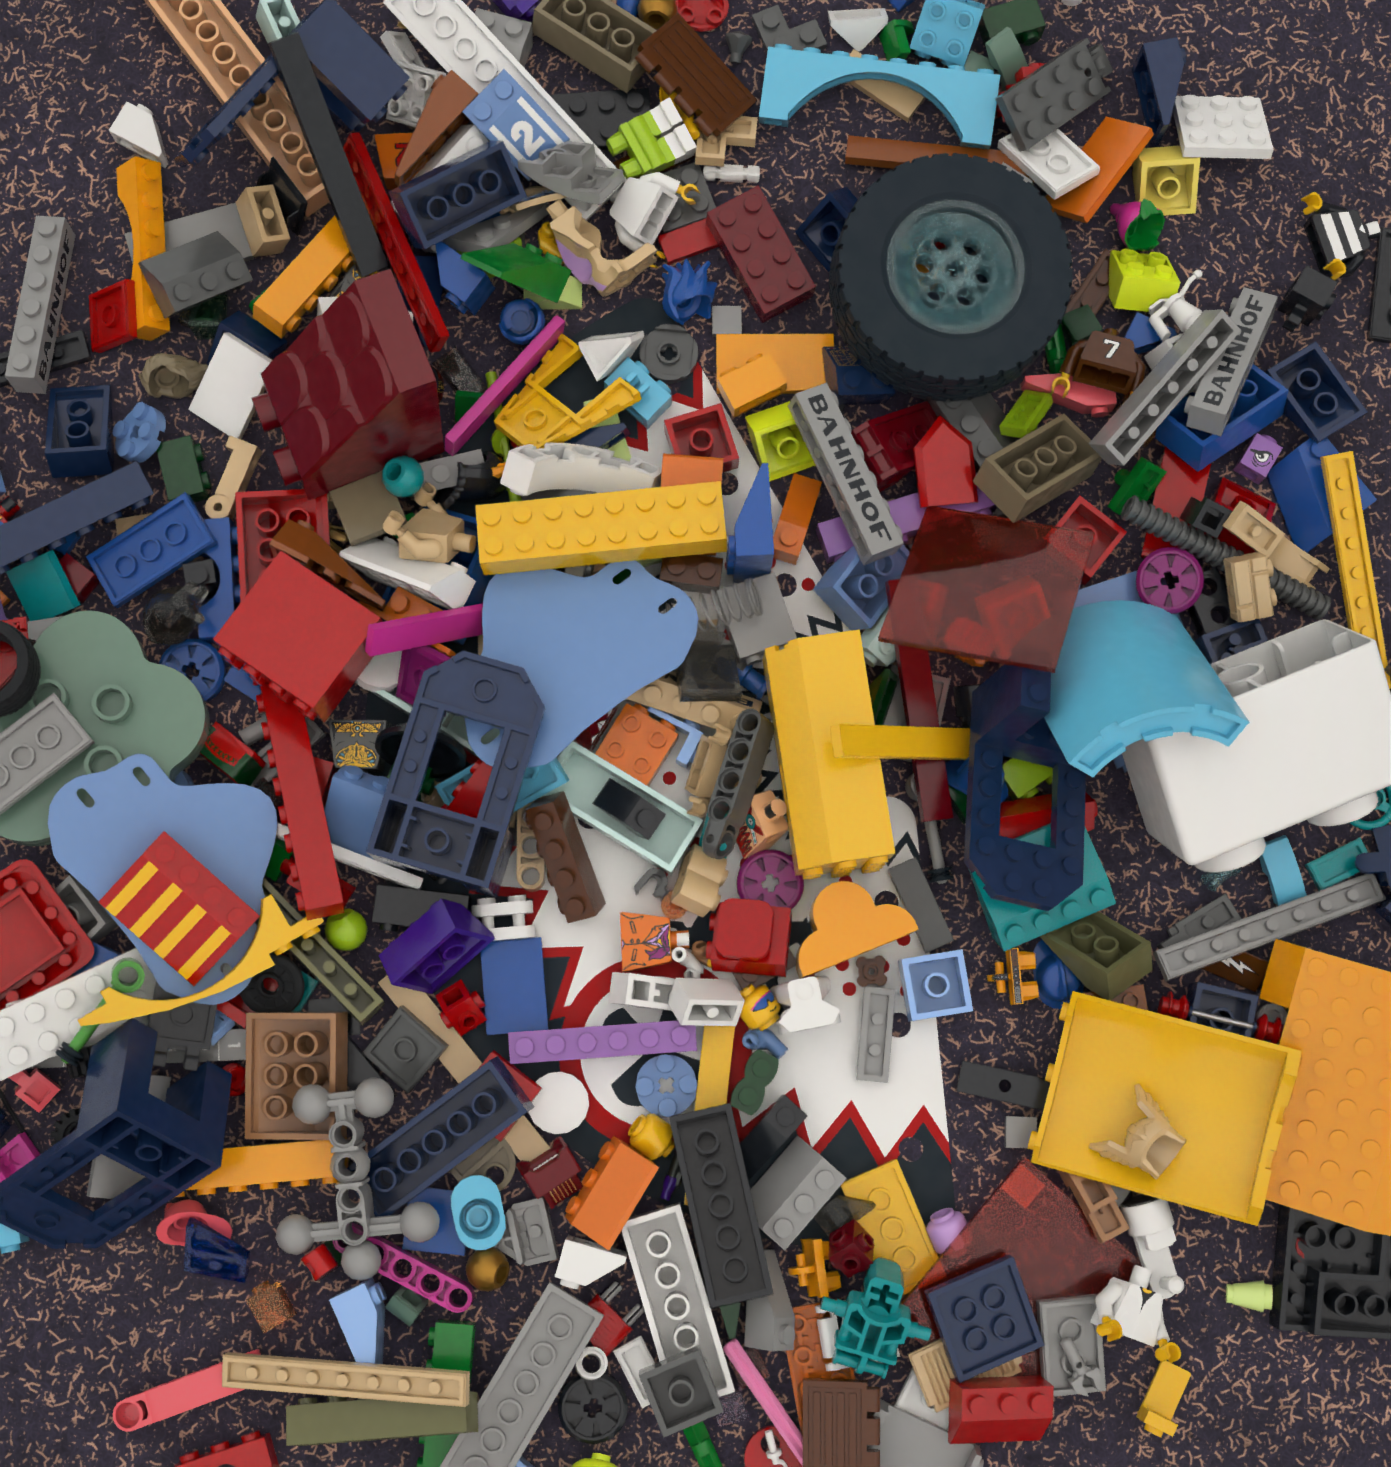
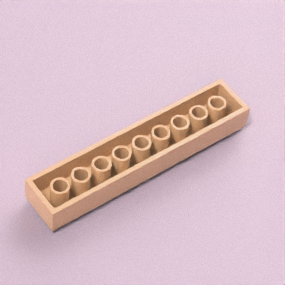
M144 0L222 105L265 60L221 0ZM276 76L274 78L276 82L264 95L260 93L253 101L255 103L254 106L243 117L240 115L235 120V123L268 167L271 158L274 157L307 200L305 216L309 217L330 201L284 84Z

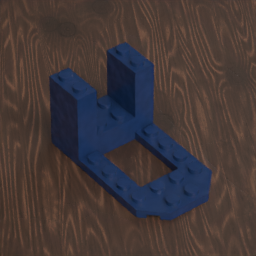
M335 0L322 1L289 33L299 32L331 118L346 134L353 129L356 132L360 131L371 120L376 123L388 111L385 107L386 103L391 98L394 101L398 100L408 89L404 84L410 77ZM272 53L187 143L186 149L174 158V161L180 167L184 168L188 164L194 167L209 152L206 147L210 148L216 142L223 139L234 127L232 123L240 115L243 117L254 106L255 103L253 101L260 93L264 95L276 82L274 78L279 74Z
M1022 648L972 692L964 863L971 873L976 872L985 884L983 889L991 899L1049 911L1083 885L1086 773L1068 764L1044 719L1050 713L1052 655ZM1003 756L1053 768L1050 847L999 836Z
M463 650L452 656L451 659L423 672L366 850L367 854L376 861L406 872H410L412 868L462 883L470 891L494 898L498 897L515 839L508 830L545 712V706L524 668ZM446 712L505 729L477 818L418 801Z
M131 1018L91 1047L77 1129L0 1182V1224L52 1249H66L67 1243H83L84 1248H98L221 1167L232 1074L210 1061H206L197 1068V1071L193 1070L167 1088L165 1102L149 1094L158 1032ZM100 1154L145 1176L142 1180L95 1211L51 1189Z

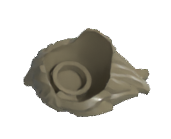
M157 353L146 360L145 366L138 377L148 395L154 398H160L164 395L169 398L182 399L189 396L199 387L208 365L198 363L196 360L181 355Z

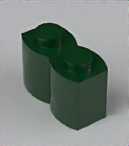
M759 1049L749 1056L744 1067V1078L735 1085L731 1093L730 1103L732 1107L749 1115H753L760 1108L765 1096V1087L770 1084L777 1073L778 1058Z

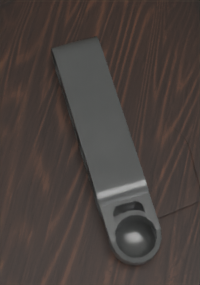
M755 709L742 711L736 720L708 805L707 813L709 820L702 839V849L705 855L711 858H725L734 849L739 830L746 821L774 735L773 723ZM729 810L728 815L724 818L725 813ZM726 843L727 848L721 851V844Z

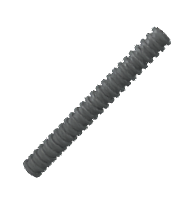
M1135 495L1130 497L1122 508V520H1129V523L1132 525L1137 524V527L1141 530L1145 528L1147 533H1153L1157 538L1161 537L1164 542L1169 541L1172 546L1177 545L1179 549L1186 550L1197 559L1201 558L1205 563L1209 562L1213 567L1217 566L1221 571H1224V558L1242 556L1244 554L1243 551L1236 550L1233 546H1228L1226 542H1220L1218 538H1212L1210 534H1204V531L1196 530V527L1192 525L1188 526L1187 522L1180 521L1176 516L1172 517L1168 512L1163 514L1162 509H1155L1153 504L1147 505V501L1143 499L1139 501V497ZM1273 567L1274 573L1269 579L1270 587L1275 590L1277 600L1281 599L1282 603L1289 604L1290 607L1304 612L1307 616H1312L1315 620H1320L1327 614L1331 606V597L1323 595L1320 591H1315L1312 587H1307L1304 583H1299L1295 578L1291 579V576L1284 575L1283 572L1276 571Z

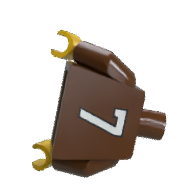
M1107 328L1103 332L1095 330L1091 332L1089 339H1082L1068 349L1059 370L1062 372L1061 376L1054 379L1051 393L1053 394L1055 386L1063 385L1065 391L1062 398L1066 397L1070 389L1069 378L1073 376L1072 381L1126 395L1130 391L1131 395L1145 379L1146 367L1139 355L1134 351V342L1132 340L1119 337V332L1114 328Z

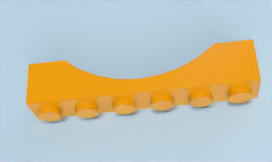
M134 156L116 168L117 192L127 211L132 229L133 267L131 280L135 282L137 338L152 341L170 331L169 317L164 318L138 263L166 252L161 163Z

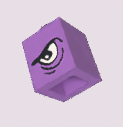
M1256 433L1249 441L1233 470L1259 485L1266 478L1283 447L1279 446L1277 441L1271 436Z

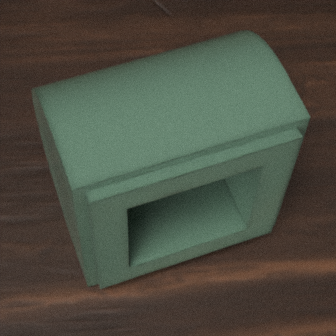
M401 1286L387 1303L385 1309L410 1327L426 1307L428 1300L414 1291Z

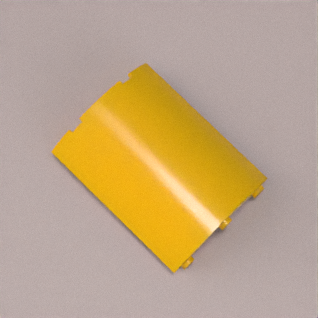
M1072 991L1070 1002L1063 1001L1059 1020L1065 1022L1055 1064L1049 1063L1045 1081L1050 1082L1039 1129L1038 1132L1032 1130L1027 1149L1033 1150L1031 1163L1258 1226L1264 1210L1271 1176L1270 1167L1273 1154L1277 1150L1283 1126L1282 1118L1285 1107H1288L1297 1078L1301 1051ZM1136 1084H1140L1146 1093H1150L1153 1100L1158 1103L1160 1110L1169 1118L1171 1127L1179 1135L1187 1139L1178 1154L1157 1180L1139 1167L1130 1168L1128 1165H1122L1120 1162H1112L1110 1158L1102 1157L1099 1152L1089 1148L1090 1143L1107 1140L1124 1146L1128 1127L1147 1117L1136 1103Z

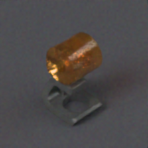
M658 868L649 869L634 886L635 894H639V891L651 877L655 878L657 886L652 895L655 898L659 897L661 899L662 914L670 918V920L682 918L687 910L670 902L673 890L666 889L668 878L665 872Z

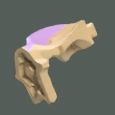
M558 199L546 208L553 220L550 222V226L565 265L568 269L572 270L571 273L582 284L593 285L602 297L627 287L635 277L657 261L654 256L657 249L650 243L644 244L623 259L607 260L600 253L602 245L600 230L582 217V213L575 206L567 209L562 200Z

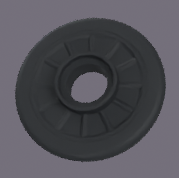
M272 952L269 955L275 965L254 975L248 986L240 993V996L244 1003L254 1012H291L299 1005L304 994L303 975L291 959L282 954L276 956ZM268 977L275 979L278 982L279 989L274 992L268 991L264 987L263 980Z

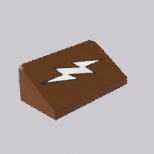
M1245 952L1201 969L1256 992L1266 974L1269 962Z

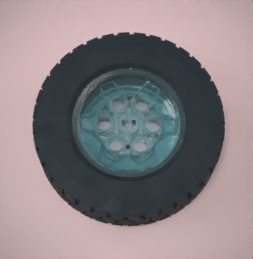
M948 153L933 154L931 158L927 155L915 158L911 163L907 161L898 165L893 171L889 170L879 177L877 181L873 182L852 207L836 243L830 264L831 308H834L832 309V314L836 326H840L838 331L844 343L849 344V351L856 360H861V365L870 374L874 372L876 378L887 386L890 383L893 385V389L904 394L909 392L912 393L911 396L921 399L930 397L931 401L945 402L947 399H950V401L967 400L968 397L973 399L984 396L987 392L992 393L1004 387L1005 384L1011 383L1021 373L1025 372L1038 358L1057 331L1065 315L1071 294L1070 287L1072 286L1073 268H1071V250L1067 249L1069 242L1065 230H1061L1062 223L1056 212H1052L1051 204L1044 195L1042 197L1039 195L1040 191L1029 181L1027 183L1023 181L1024 177L1013 170L1011 172L1006 170V166L995 161L990 163L988 159L975 155L972 158L968 157V154L953 153L952 156H948ZM934 243H943L947 250H939ZM964 247L973 248L977 255L967 254ZM916 265H925L929 272H920L917 270ZM951 271H954L953 276H950ZM976 274L984 275L988 282L982 283L978 281ZM927 292H936L941 300L930 299ZM962 296L967 298L970 302V305H962L961 303H959L957 297Z

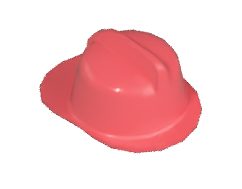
M188 1199L166 1205L165 1216L157 1226L156 1235L165 1244L208 1250L225 1245L231 1239L233 1230L230 1223L224 1218L207 1214L200 1202Z

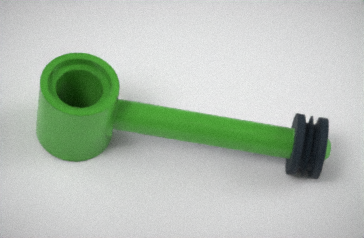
M134 958L118 960L111 971V988L121 993H131L138 990L145 979L141 963ZM125 967H132L137 971V977L131 983H124L118 977L119 972ZM104 998L101 1000V1002L98 1004L96 1008L106 1003ZM100 1024L82 1026L70 1044L62 1042L63 1048L59 1047L61 1051L57 1049L55 1052L61 1057V1061L77 1067L79 1064L77 1061H80L79 1058L83 1059L84 1054L80 1052Z

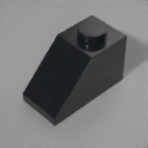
M611 778L608 779L592 803L633 833L647 840L651 838L666 815L647 800Z

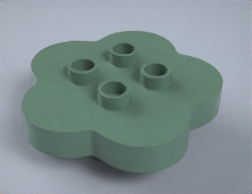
M99 611L70 613L59 618L43 631L33 645L41 666L37 690L23 708L18 709L17 712H13L11 715L8 714L5 717H0L1 733L51 694L55 693L95 742L0 815V836L13 843L24 846L51 844L48 829L49 806L55 794L72 779L82 775L106 771L134 754H145L151 757L168 778L175 783L176 776L199 756L207 740L210 729L209 711L204 698L196 686L179 671L162 664L149 662L143 646L133 632L116 617ZM135 767L133 769L134 776L143 786L149 785L150 778L142 768ZM78 789L77 796L83 804L89 808L93 807L94 799L85 789Z

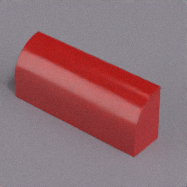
M1165 446L1161 467L1167 473L1156 487L1153 505L1155 509H1162L1163 514L1168 512L1172 517L1176 516L1180 521H1184L1180 519V516L1190 498L1193 497L1199 501H1202L1204 498L1211 464L1197 472ZM1146 532L1141 557L1145 559L1150 553L1158 549L1167 547L1178 548V546H1172L1169 541L1164 542L1161 537L1157 538L1153 533L1149 534Z

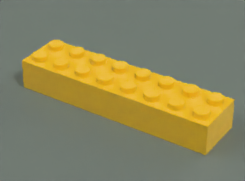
M721 481L475 505L479 563L484 575L727 552Z

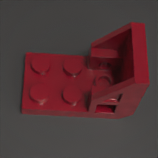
M928 401L868 420L852 430L851 434L856 444L860 445L864 452V461L869 471H872L876 477L877 488L880 493L899 482L911 470L915 469L913 448L937 419Z

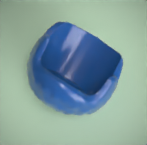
M525 298L507 303L501 312L498 325L502 335L510 342L517 345H528L545 327L546 320L541 307L533 300Z

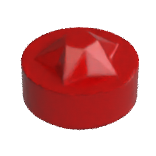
M230 1063L224 1066L222 1069L232 1074L230 1096H238L244 1093L245 1068L238 1063Z

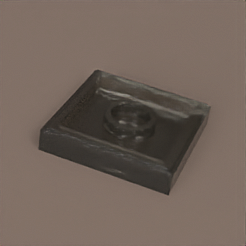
M691 645L684 662L675 669L680 702L740 701L742 694L734 645Z

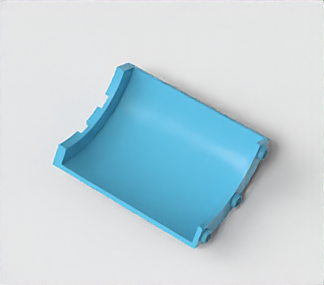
M1115 600L1090 603L1073 608L1040 625L1027 635L1010 653L1013 657L1022 648H1027L1052 655L1050 713L1044 719L1068 764L1093 778L1111 760L1125 752L1126 746L1144 739L1147 742L1157 738L1173 736V732H1190L1192 736L1209 738L1229 747L1250 723L1178 617L1151 604Z

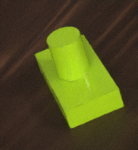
M1024 390L999 425L1001 435L1022 438L1038 429V424L1053 404L1052 394Z

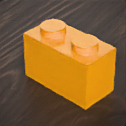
M771 352L764 356L757 354L748 359L746 365L738 369L731 367L720 374L717 388L733 418L786 392L787 381Z

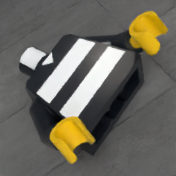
M1316 192L1301 198V201H1304L1308 207L1303 209L1304 215L1310 213L1313 215L1309 217L1303 226L1320 273L1326 275L1331 272L1332 277L1330 278L1334 281L1338 278L1350 277L1364 262V255L1370 249L1369 240L1380 236L1378 222L1374 220L1362 223L1357 210H1347L1344 207L1324 202Z

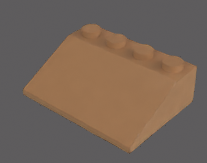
M348 1012L246 1013L245 1139L329 1140V1130L336 1123L335 1112H330L328 1118L321 1123L315 1125L306 1124L295 1116L292 1103L296 1092L302 1086L309 1084L320 1085L329 1093L347 1091ZM344 1125L341 1127L343 1137H347V1126Z

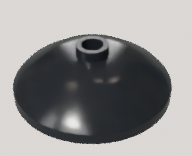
M407 723L392 725L379 732L376 737V752L391 765H393ZM440 729L428 766L433 768V777L454 775L464 769L467 760L466 752L461 744L442 729Z

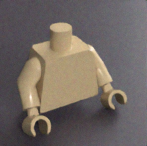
M425 483L424 487H421L415 493L416 503L421 506H427L429 509H421L403 526L404 517L399 512L392 510L383 523V529L386 533L398 536L399 558L447 563L460 551L473 553L476 547V537L464 533V521L462 518L448 515L440 503H435L433 498L436 494V488L430 483Z
M719 723L714 725L717 727V730L713 736L701 735L685 786L687 791L698 797H689V801L693 802L691 810L687 811V814L699 818L704 817L707 813L733 732ZM762 774L760 775L756 789L759 787L761 783Z

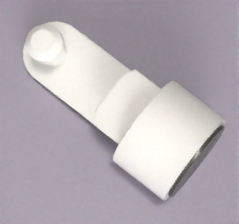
M1145 1194L1124 1201L1120 1208L1130 1228L1127 1230L1128 1234L1134 1239L1142 1267L1152 1271L1148 1284L1149 1290L1161 1294L1163 1299H1168L1174 1294L1181 1293L1184 1289V1281L1177 1276L1168 1247L1176 1241L1172 1227L1175 1223L1168 1201Z

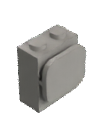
M774 572L753 579L760 592L763 614L759 616L754 614L749 619L743 613L741 622H737L732 617L730 625H725L732 649L739 664L746 662L749 666L762 662L765 648L775 645L779 646V650L784 649L783 646L788 644L787 641L797 638ZM741 582L737 586L740 591L742 605L750 616L751 606L745 584ZM732 585L726 587L731 609L736 618L739 619L740 606ZM722 589L717 590L716 597L723 619L728 622L729 611L722 594Z

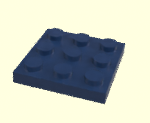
M1010 1254L924 1291L955 1380L959 1383L1045 1346L1016 1262Z

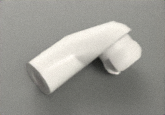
M676 947L672 951L673 960L687 968L684 972V978H700L701 974H704L703 965L690 951L683 947Z

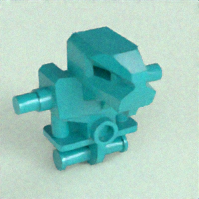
M879 1257L868 1268L863 1281L864 1292L852 1290L849 1292L846 1301L823 1296L820 1309L842 1317L840 1330L837 1329L834 1334V1346L836 1349L833 1354L832 1364L838 1363L854 1368V1372L860 1375L864 1371L885 1379L888 1366H894L897 1363V1348L899 1344H904L906 1337L928 1341L931 1335V1328L911 1321L909 1307L900 1304L904 1292L901 1268L894 1261Z

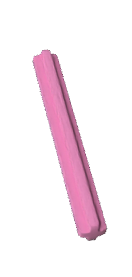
M737 1339L730 1340L724 1345L723 1351L803 1467V1435Z

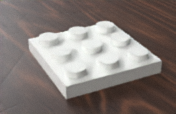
M1195 95L1176 96L1173 114L1183 157L1271 159L1273 145L1260 98L1252 96L1225 97L1222 95L1213 97Z

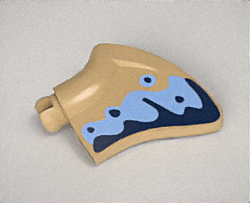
M544 186L528 187L524 189L527 198L499 211V213L502 215L508 212L513 214L531 206L566 198V196Z

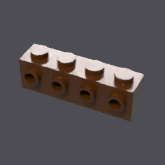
M562 791L536 799L525 809V819L529 829L534 832L537 840L536 849L538 855L544 859L546 864L547 878L557 893V903L561 914L565 915L567 923L596 916L606 902L565 792Z

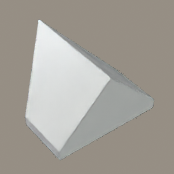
M644 331L596 335L578 342L579 349L596 381L611 375L627 357L631 358L644 338Z

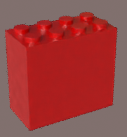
M280 550L213 640L220 647L217 652L237 670L242 668L253 681L262 687L268 684L267 686L274 691L273 694L285 703L289 704L292 700V704L299 709L298 711L311 721H314L317 717L325 723L374 657H370L365 652L368 624L383 621L379 616Z

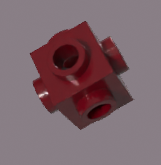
M855 1219L851 1220L830 1233L828 1253L830 1263L835 1269H840L847 1278L852 1277L858 1272H864L873 1264L874 1239Z

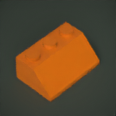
M615 1136L612 1137L610 1142L604 1143L598 1155L599 1161L594 1169L591 1168L587 1171L582 1180L583 1188L577 1196H573L570 1199L565 1210V1218L572 1226L607 1250L611 1249L659 1169L651 1159Z

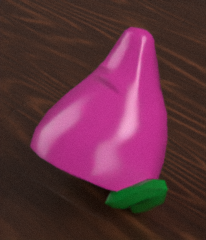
M1143 199L1142 201L1126 204L1113 203L1110 206V213L1116 219L1118 233L1125 246L1143 252L1150 251L1159 245L1157 240L1163 230L1165 218L1162 210L1156 208L1151 201Z

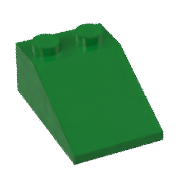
M511 243L462 253L460 258L498 278L555 303H558L572 271L561 265L563 259L548 252L543 257L541 256L543 250L529 243L526 244L525 248Z

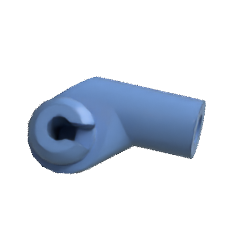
M759 1029L748 1030L742 1037V1044L745 1048L752 1050L768 1049L778 1059L788 1051V1048L769 1029L763 1031Z

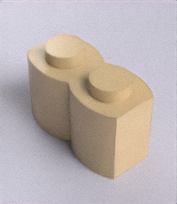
M694 844L683 858L670 902L702 918L709 911L714 912L721 899V895L718 894L719 887L724 884L728 876V870L725 869L727 859L708 857L703 852L701 846Z

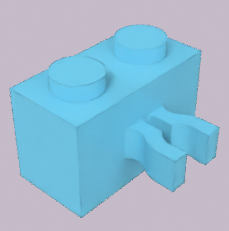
M627 357L604 381V389L619 377L637 389L642 399L626 408V410L645 428L649 429L672 405L671 390L663 381L658 380L656 382L648 375L650 372L643 363L638 360L634 362Z

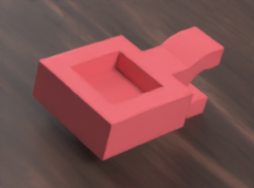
M37 1067L30 1074L23 1070L8 1077L19 1085L15 1090V1095L38 1113L61 1090L56 1082Z

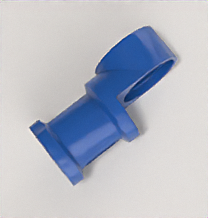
M719 657L710 669V672L724 683L744 687L756 695V699L759 701L767 692L765 676L754 670L753 665H747L742 671Z

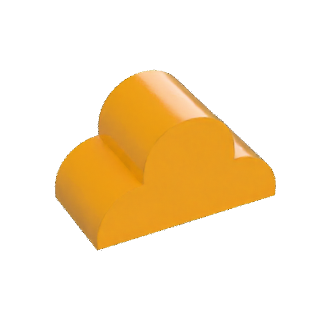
M848 881L832 883L818 894L811 905L809 921L813 933L801 943L797 950L795 958L799 979L805 978L919 930L914 918L905 909L892 904L875 906L870 894L860 885Z

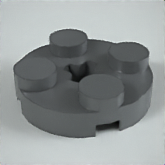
M675 324L659 325L654 328V331L643 338L639 352L640 362L647 367L650 372L648 375L655 381L661 380L665 384L678 383L688 379L695 370L698 362V345L695 339L693 340L692 336L683 327ZM667 348H672L673 353L677 354V356L671 360H665V357L661 356V352L664 353Z

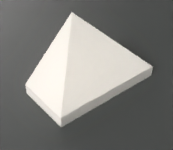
M885 8L828 11L830 26L857 51H862L888 24Z

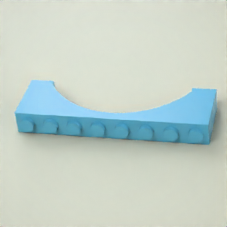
M775 44V47H768L759 110V123L788 127L789 119L803 105L827 89L856 80H885L906 86L932 102L953 126L961 141L960 146L990 149L997 105L995 98L998 97L1001 76L994 74L993 70L977 69V72L965 71V67L959 65H949L948 68L936 67L935 63L926 61L919 62V65L907 64V60L901 58H891L890 61L878 60L877 56L869 54L861 55V58L850 57V54L844 51H833L832 54L821 53L820 49L806 47L803 51L792 50V46L786 44Z

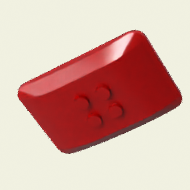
M28 859L15 861L0 871L1 1010L9 1002L27 998L62 982L88 964L95 954L94 944L39 867Z

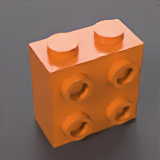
M626 703L595 754L649 787L679 739V734L674 732L676 727L664 719H660L658 722L649 716L650 713L647 711L648 709L637 703L634 706Z

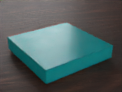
M54 550L46 552L6 572L30 621L53 618L80 605Z

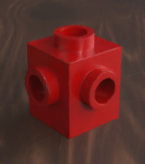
M462 979L435 995L442 1009V1012L439 1013L442 1021L448 1029L454 1027L460 1036L475 1029L487 1020L481 1008L486 1006L476 990L471 993Z

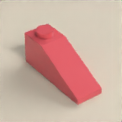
M1061 373L1025 376L1021 383V390L1051 393L1052 383L1055 378L1061 376ZM1073 376L1069 378L1070 389L1066 397L1062 398L1065 391L1063 385L1055 386L1052 394L1053 403L1081 414H1091V417L1095 418L1109 415V412H1112L1117 405L1116 392L1072 381Z

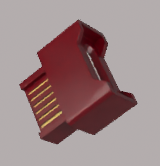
M561 1136L554 1139L549 1150L532 1161L522 1160L516 1164L536 1199L543 1196L551 1209L583 1188L580 1179L576 1175L582 1169Z

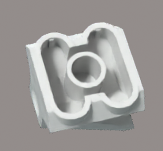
M811 976L796 979L770 988L778 1003L788 1008L782 1012L779 1020L776 1022L780 1035L841 1022L840 1009L828 1001H823L824 997L831 990L830 980L827 976Z

